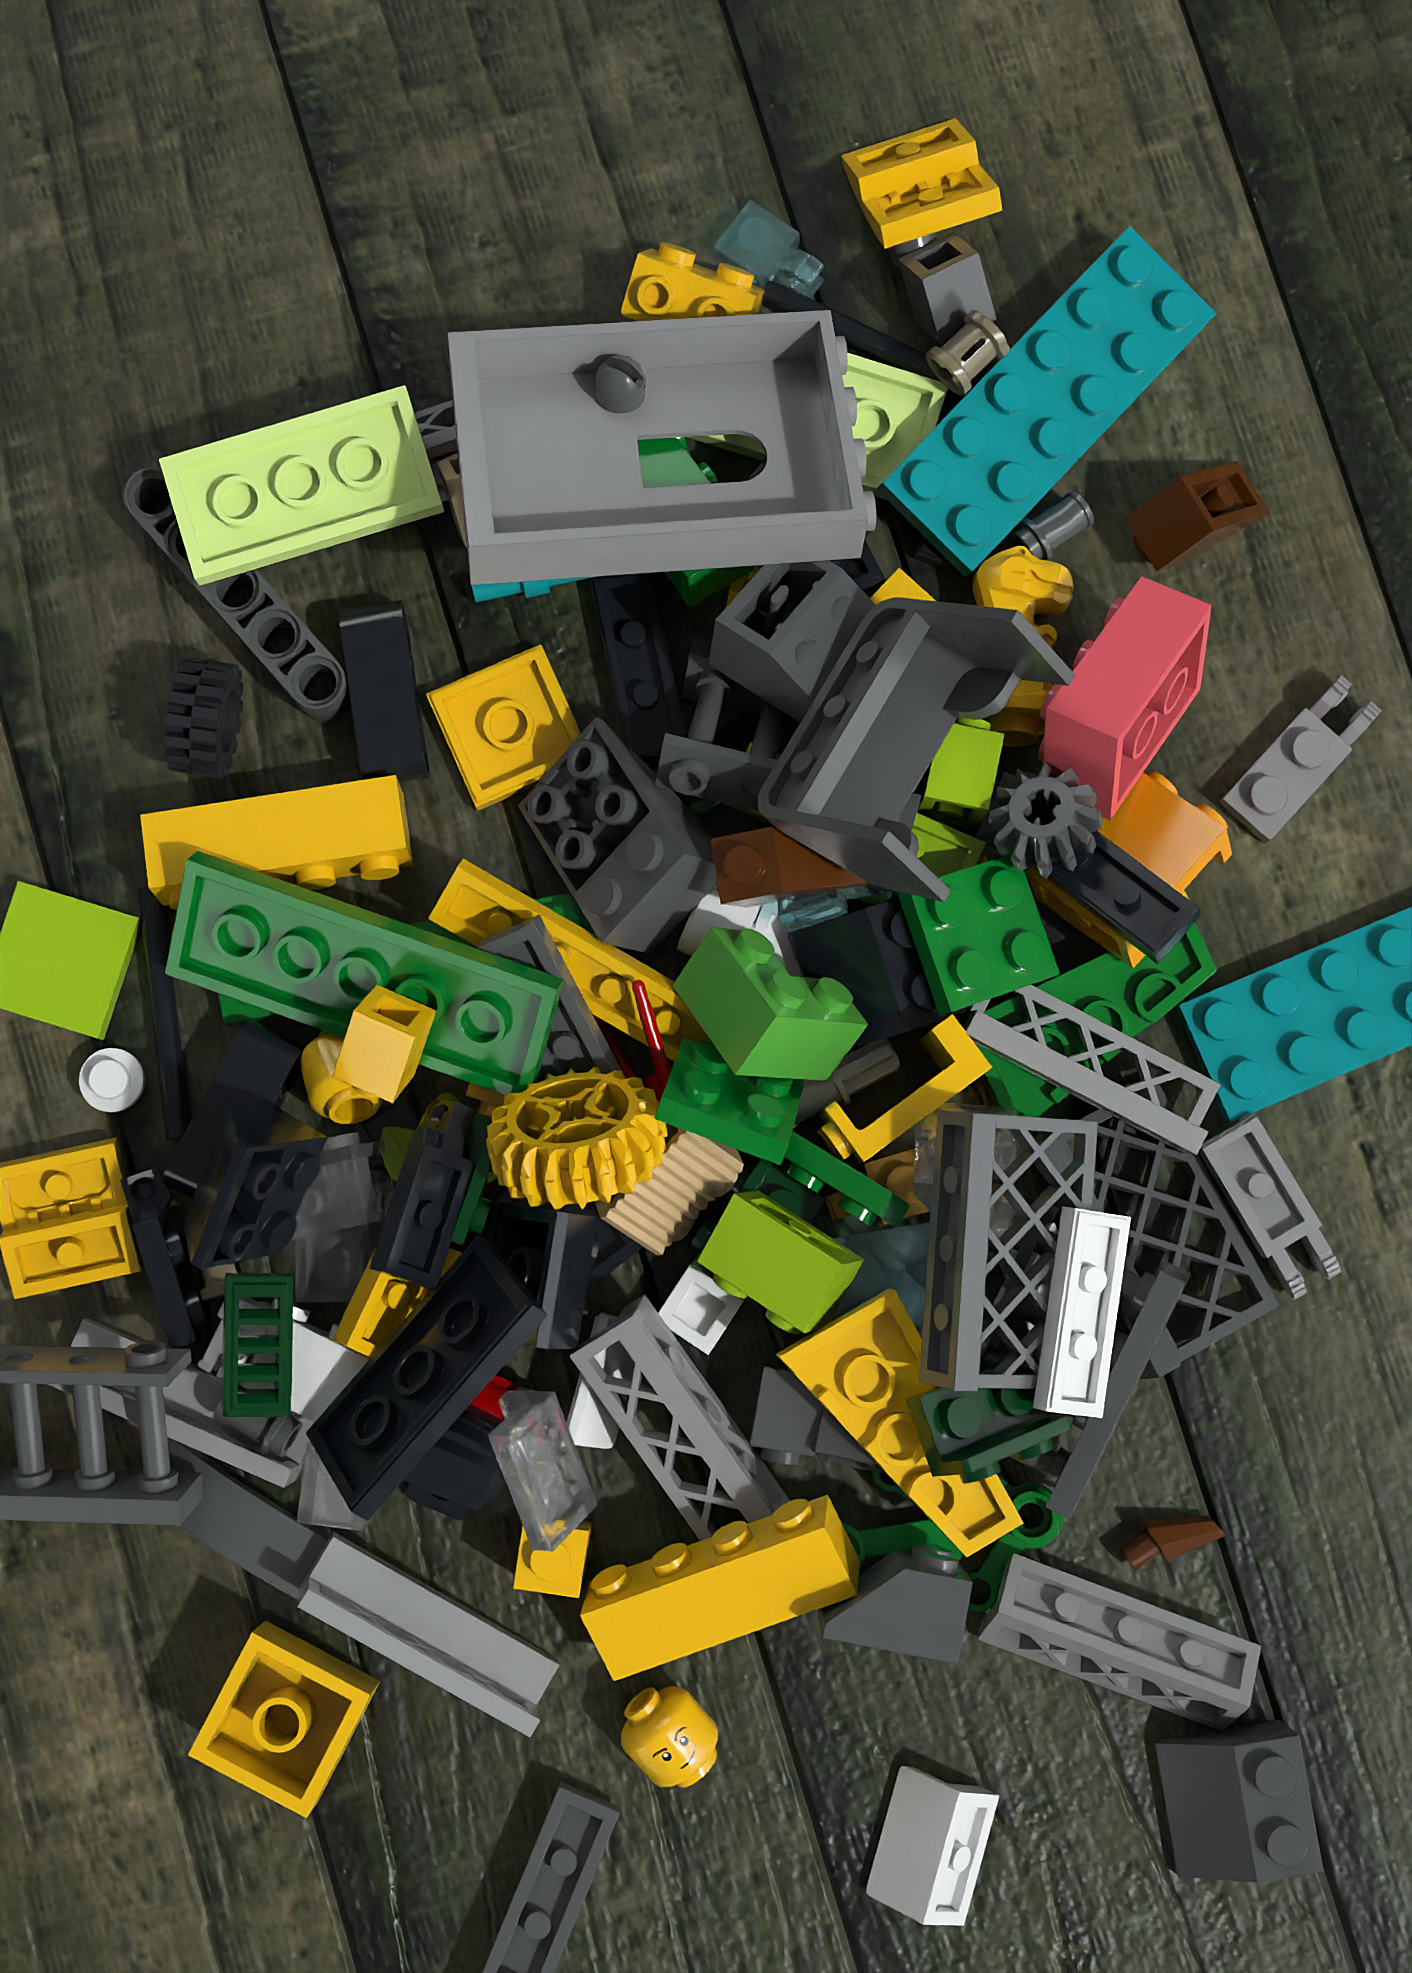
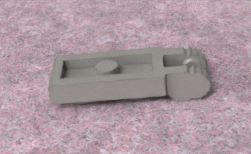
M1342 675L1309 710L1304 708L1218 802L1264 844L1268 843L1347 757L1353 750L1350 745L1382 711L1371 701L1366 706H1361L1349 719V724L1339 735L1326 726L1320 719L1346 697L1348 689L1352 685Z
M1255 1114L1247 1116L1203 1142L1199 1150L1200 1156L1261 1258H1267L1269 1267L1291 1299L1295 1300L1307 1292L1301 1273L1294 1266L1284 1249L1295 1241L1301 1239L1313 1266L1325 1279L1329 1280L1342 1272L1336 1256L1332 1253L1330 1246L1319 1230V1227L1323 1225Z

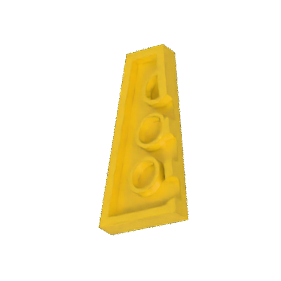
M888 1288L778 1352L776 1356L956 1549L968 1557L1022 1525L1023 1521L997 1474L967 1484H962L960 1475L932 1477L906 1399L937 1386L919 1381L922 1338L896 1290Z

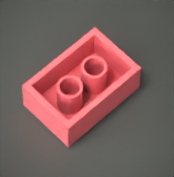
M1142 576L1126 598L1119 596L1114 600L1106 615L1103 630L1096 640L1088 639L1080 647L1073 663L1072 672L1075 676L1070 685L1054 684L1047 693L1040 711V719L1045 721V736L1038 751V760L1046 762L1052 767L1054 778H1057L1069 767L1077 772L1079 786L1090 784L1094 788L1097 796L1094 808L1100 810L1102 817L1108 820L1112 819L1201 689L1212 605Z

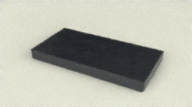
M480 1235L471 1242L439 1279L437 1287L435 1286L434 1289H430L306 1431L307 1437L350 1511L367 1521L548 1316L496 1246Z

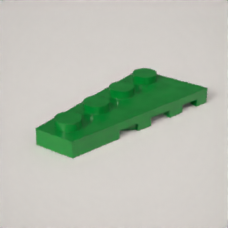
M1194 923L1158 964L1145 955L1134 968H1131L1109 951H1105L1061 972L1060 975L1049 978L1034 986L1134 1038L1148 1025L1157 1022L1216 973L1217 969ZM1018 994L1000 1001L984 1011V1014L1008 1027L1028 1022L1021 997ZM1033 1003L1038 1018L1053 1014V1012ZM1064 1018L1041 1025L1048 1048L1066 1057L1084 1051L1077 1025ZM1031 1029L1020 1032L1034 1040ZM1090 1032L1095 1048L1110 1043ZM976 1045L992 1066L982 1076L1001 1115L1039 1117L1054 1103L1058 1104L1069 1094ZM1119 1048L1097 1055L1100 1065L1111 1060L1123 1049ZM1087 1059L1077 1062L1090 1069Z

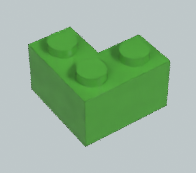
M711 927L673 983V987L733 1073L743 1076L828 1081L868 1026L866 1020L852 1003L853 997L850 991L832 978L822 977L817 979L790 976L775 956L773 944L764 935L753 929L734 930Z

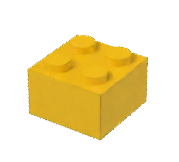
M265 1620L248 1638L188 1755L307 1818L324 1792L380 1681Z

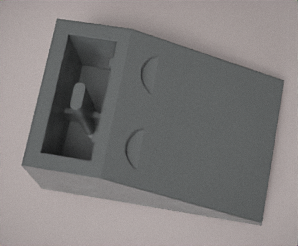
M829 560L763 565L715 620L708 664L801 723L859 624L876 605L842 568Z
M595 717L519 803L518 807L601 943L651 954L717 884L711 839L713 837L703 822L672 790L655 786L657 775L602 719Z

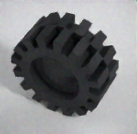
M184 657L183 661L179 662L178 673L174 672L172 678L173 691H169L168 694L169 712L165 713L164 725H167V731L163 735V746H167L164 757L165 762H168L167 768L169 770L221 779L227 775V769H230L233 763L232 753H236L238 745L236 736L237 733H240L241 728L239 716L243 712V701H240L243 693V682H240L242 672L237 664Z

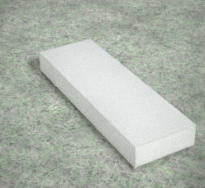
M1062 1206L1033 1408L1048 1412L1097 1418L1103 1417L1131 1217Z

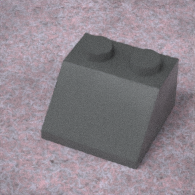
M913 1543L912 1552L894 1550L859 1574L857 1596L818 1609L817 1616L822 1637L958 1664L973 1581L961 1563L951 1557L952 1551L947 1548L925 1543Z
M1278 1720L1229 1728L1223 1731L1217 1730L1153 1741L1175 1872L1178 1877L1258 1883L1324 1872L1300 1736L1284 1722Z

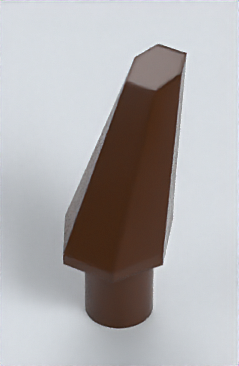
M1208 1515L1142 1519L1140 1523L1145 1532L1121 1548L1120 1551L1133 1570L1137 1571L1160 1554L1169 1563L1176 1557L1226 1535Z

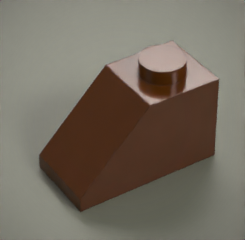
M1238 461L1178 477L1124 518L1134 534L1133 542L1137 551L1158 572L1191 560L1259 521L1270 512Z
M775 826L711 839L720 903L723 905L747 908L869 884L781 832Z

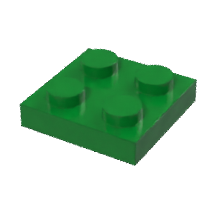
M1012 854L938 877L951 890L944 902L900 891L897 892L939 1016L1060 975L1025 872L1020 873L1019 870L1014 868L1011 860Z
M683 1037L654 1119L781 1165L790 1143L804 1082L790 1078L735 1075L712 1042H695Z

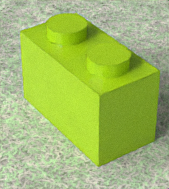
M957 717L921 779L918 793L921 795L917 813L946 826L975 832L989 811L1004 734L989 731L991 724L985 720Z
M758 1190L733 1194L697 1262L715 1273L712 1280L719 1288L739 1298L751 1297L768 1309L765 1316L774 1325L787 1332L800 1334V1332L807 1333L818 1330L830 1323L865 1259Z

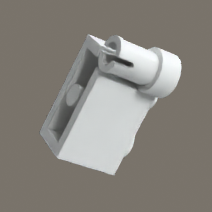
M239 1297V1309H277L278 1297H274L271 1304L265 1301H255L249 1297ZM224 1302L217 1314L222 1320L202 1360L198 1363V1366L208 1373H212L213 1370L218 1371L216 1377L221 1378ZM293 1302L291 1411L315 1422L370 1358L332 1340L339 1325L333 1324L328 1333L306 1322L310 1311ZM239 1325V1335H276L277 1325ZM276 1353L238 1354V1364L275 1363ZM239 1382L241 1386L247 1389H274V1382Z

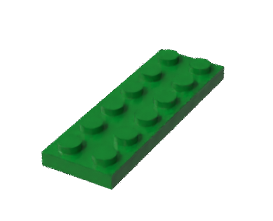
M196 851L186 859L165 974L344 1038L353 1011L376 985H379L436 1010L418 1063L419 1065L504 1095L522 1093L527 1089L528 1084L537 1083L564 979L200 851Z

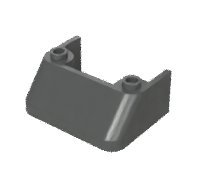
M901 597L882 601L872 608L859 624L763 784L757 802L759 812L781 832L871 885L944 902L951 890L916 857L919 849L918 838L905 824L896 822L957 717L978 720L998 713L1008 703L1020 679L1069 686L1075 674L1018 610Z

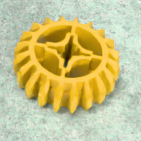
M593 1067L585 1073H575L571 1068L567 1074L556 1077L547 1073L544 1081L528 1084L527 1089L522 1093H509L505 1095L503 1106H499L491 1111L492 1123L487 1126L488 1138L486 1139L492 1170L497 1175L499 1185L508 1187L511 1198L526 1197L531 1207L550 1202L555 1211L560 1210L566 1204H578L583 1210L587 1202L596 1200L610 1204L611 1195L618 1192L623 1194L634 1193L635 1182L651 1180L653 1169L663 1164L667 1127L666 1123L654 1119L659 1106L655 1091L645 1088L641 1078L631 1077L625 1079L622 1070L601 1074L598 1067Z

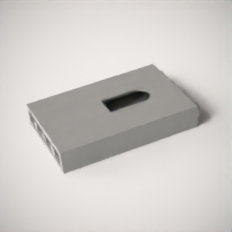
M830 310L448 333L450 380L471 585L861 558L866 531H874L876 527V504L873 492H863L861 478H864L866 475L865 443L862 438H853L851 426H855L857 419L856 394L853 386L844 387L842 375H846L847 345L844 336H835ZM616 355L629 356L638 362L646 379L643 403L637 409L628 413H613L605 410L598 404L594 394L595 375L598 368L607 358ZM740 434L758 442L764 449L767 457V463L763 471L758 476L747 481L644 488L637 440Z

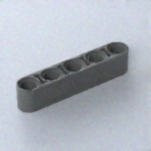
M147 467L133 473L125 485L123 492L124 503L145 533L306 715L320 722H332L343 717L351 708L347 676L339 662L256 569L199 586L194 579L190 562L185 557L186 549L172 502L165 511L159 514L151 515L145 512L147 503L153 496L161 493L169 494L162 468ZM240 584L254 586L252 598L248 603L234 608L226 606L227 594L232 588ZM279 630L295 632L294 643L289 650L280 654L266 652L267 641L273 633ZM327 675L336 679V688L330 697L321 701L307 698L308 685L315 678Z

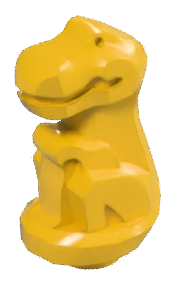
M1016 546L999 552L983 561L973 576L972 591L977 606L1018 610L1052 648L1057 641V631L1049 624L1036 626L1034 615L1056 617L1063 613L1073 598L1074 584L1070 572L1063 565L1057 562L1041 560L1033 556L1026 547ZM1020 679L1006 706L998 713L982 718V720L991 724L989 731L1004 734L1002 746L1018 747L1030 745L1037 742L1038 735L1045 734V721L1040 719V711L1043 701L1052 687L1051 683Z

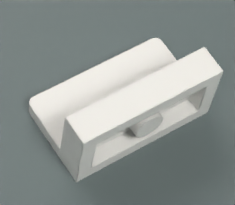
M902 1766L898 1772L867 1883V1894L923 1925L964 1926L1000 1795L980 1786L946 1783L914 1767Z

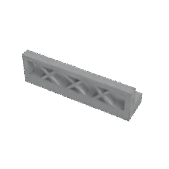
M1033 985L1013 991L1021 997L1028 1022L1008 1027L984 1014L990 999L969 1006L960 1025L976 1045L1180 1152L1198 1154L1208 1134V1131L1199 1126L1221 1084ZM1033 1003L1053 1012V1014L1038 1018ZM1063 1018L1077 1025L1084 1051L1066 1057L1048 1048L1041 1025ZM1031 1029L1034 1040L1020 1032ZM1090 1032L1110 1043L1095 1048ZM1119 1048L1129 1052L1134 1057L1141 1081L1121 1086L1103 1076L1097 1055ZM1087 1059L1090 1069L1077 1062ZM1147 1062L1166 1073L1151 1077ZM1178 1078L1199 1090L1185 1118H1182L1160 1106L1154 1085ZM1144 1089L1146 1098L1134 1092Z
M645 1294L625 1306L614 1324L580 1344L577 1349L572 1350L569 1356L700 1541L712 1537L717 1531L710 1521L713 1504L739 1509L747 1522L751 1523L773 1515L780 1506L790 1501ZM620 1341L635 1362L632 1381L607 1376L594 1356L615 1342ZM642 1375L646 1377L651 1385L641 1383ZM621 1394L629 1395L628 1404ZM638 1398L665 1404L673 1416L670 1434L643 1427L635 1416ZM680 1427L688 1438L679 1436ZM658 1447L667 1449L666 1458ZM676 1451L701 1456L711 1469L708 1487L684 1482L679 1478L673 1469ZM717 1480L721 1483L725 1491L716 1489ZM696 1500L705 1502L703 1510L696 1502Z
M83 1319L71 1347L126 1348L131 1344L142 1341L91 1319ZM190 1363L168 1387H163L167 1437L283 1488L297 1480L312 1446L306 1431L313 1425L314 1421L295 1413L294 1418L302 1422V1428L291 1448L282 1457L274 1452L266 1456L260 1452L261 1445L224 1422H219L213 1418L214 1411L221 1399V1378L216 1377L217 1374L213 1372L208 1373L199 1366ZM47 1384L73 1395L72 1385ZM99 1385L102 1409L139 1424L135 1386Z
M332 1532L299 1588L298 1607L526 1736L531 1737L540 1722L536 1705L560 1666L556 1657L335 1532Z
M1015 1553L1006 1562L996 1604L982 1620L977 1637L980 1641L1219 1731L1226 1729L1250 1707L1261 1646Z

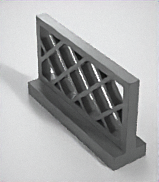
M1154 1085L1160 1106L1175 1114L1160 1085ZM1144 1089L1134 1092L1146 1098ZM1097 1109L1079 1120L1097 1121L1100 1124L1113 1116ZM1114 1117L1111 1129L1099 1125L1097 1127V1136L1107 1139L1108 1143L1100 1172L1095 1171L1094 1182L1097 1184L1095 1192H1093L1092 1211L1105 1213L1103 1205L1108 1186L1139 1196L1131 1229H1129L1124 1268L1137 1274L1134 1262L1139 1243L1170 1253L1168 1263L1178 1268L1182 1257L1211 1267L1204 1299L1200 1300L1181 1294L1177 1303L1200 1310L1194 1337L1176 1346L1165 1326L1140 1379L1160 1378L1181 1366L1180 1362L1280 1305L1198 1154H1188L1174 1148L1173 1150L1166 1148L1165 1143L1155 1138L1153 1143L1123 1134L1125 1122ZM1061 1133L1044 1151L1060 1174L1073 1162V1153L1066 1141L1074 1138V1133ZM1119 1144L1150 1154L1142 1186L1111 1176ZM1021 1149L1020 1151L1016 1152L1017 1156H1019L1024 1149ZM1161 1158L1182 1164L1188 1175L1189 1180L1183 1200L1153 1190ZM1032 1163L1026 1169V1172L1040 1196L1050 1185L1035 1164ZM1197 1195L1200 1197L1204 1207L1195 1204ZM1060 1198L1053 1204L1060 1208L1053 1221L1058 1232L1062 1206L1066 1207ZM1150 1201L1181 1210L1172 1243L1142 1234ZM1193 1214L1212 1220L1220 1234L1214 1257L1184 1247ZM1228 1252L1231 1254L1235 1264L1226 1261ZM1226 1271L1243 1277L1256 1301L1238 1312L1215 1305L1223 1272ZM1121 1296L1119 1298L1115 1333L1118 1330L1129 1336L1139 1313L1129 1308L1128 1306L1131 1301ZM1213 1314L1226 1318L1210 1327Z
M938 1110L919 1374L920 1382L953 1391H978V1388L1036 1389L1039 1366L1030 1354L1043 1341L1048 1304L1036 1290L1035 1286L1054 1267L1057 1240L1053 1239L1039 1219L1059 1198L1066 1207L1092 1211L1097 1121ZM996 1128L1009 1129L1024 1149L1004 1171L994 1159ZM1028 1130L1042 1132L1034 1139ZM1061 1133H1074L1073 1162L1060 1174L1044 1151ZM1034 1163L1050 1186L1029 1206L1013 1183ZM1003 1195L1019 1218L998 1239L989 1227L990 1207ZM1029 1230L1045 1253L1024 1274L1008 1251ZM999 1263L1015 1285L993 1307L985 1296V1280L989 1271ZM1025 1298L1041 1320L1019 1341L1004 1319ZM995 1331L1010 1353L992 1372H979L981 1343ZM1020 1365L1025 1370V1372H1014Z

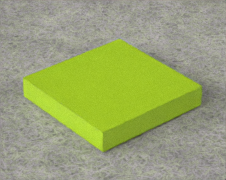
M18 881L0 932V1009L104 1041L141 930V919Z

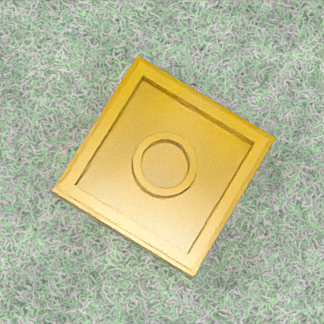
M541 644L426 694L477 811L534 787L581 734Z

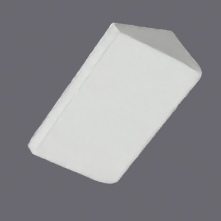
M603 1312L597 1315L590 1338L614 1324L618 1316ZM620 1341L615 1342L594 1356L607 1376L632 1381L635 1362ZM580 1372L563 1438H565L566 1443L603 1449L612 1448L616 1441L619 1426ZM621 1394L623 1399L626 1401L628 1395Z

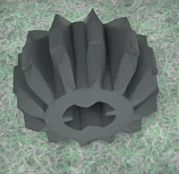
M1043 762L1038 771V777L1029 779L1027 773L1017 768L1014 775L1017 789L997 787L995 797L1000 807L989 811L988 821L990 827L998 832L993 839L996 850L1002 856L1012 854L1013 866L1020 873L1035 861L1039 874L1046 879L1052 871V863L1061 861L1065 868L1074 872L1077 866L1074 851L1093 853L1096 842L1091 832L1100 830L1103 826L1101 811L1094 808L1097 802L1094 788L1090 784L1079 786L1077 772L1073 771L1071 767L1057 778H1054L1052 767ZM1049 815L1051 823L1041 825L1039 818Z

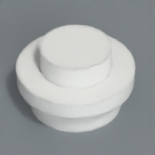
M106 1048L95 1052L85 1061L79 1075V1086L85 1100L94 1108L105 1112H120L134 1105L140 1098L145 1086V1074L141 1063L131 1053L117 1048Z

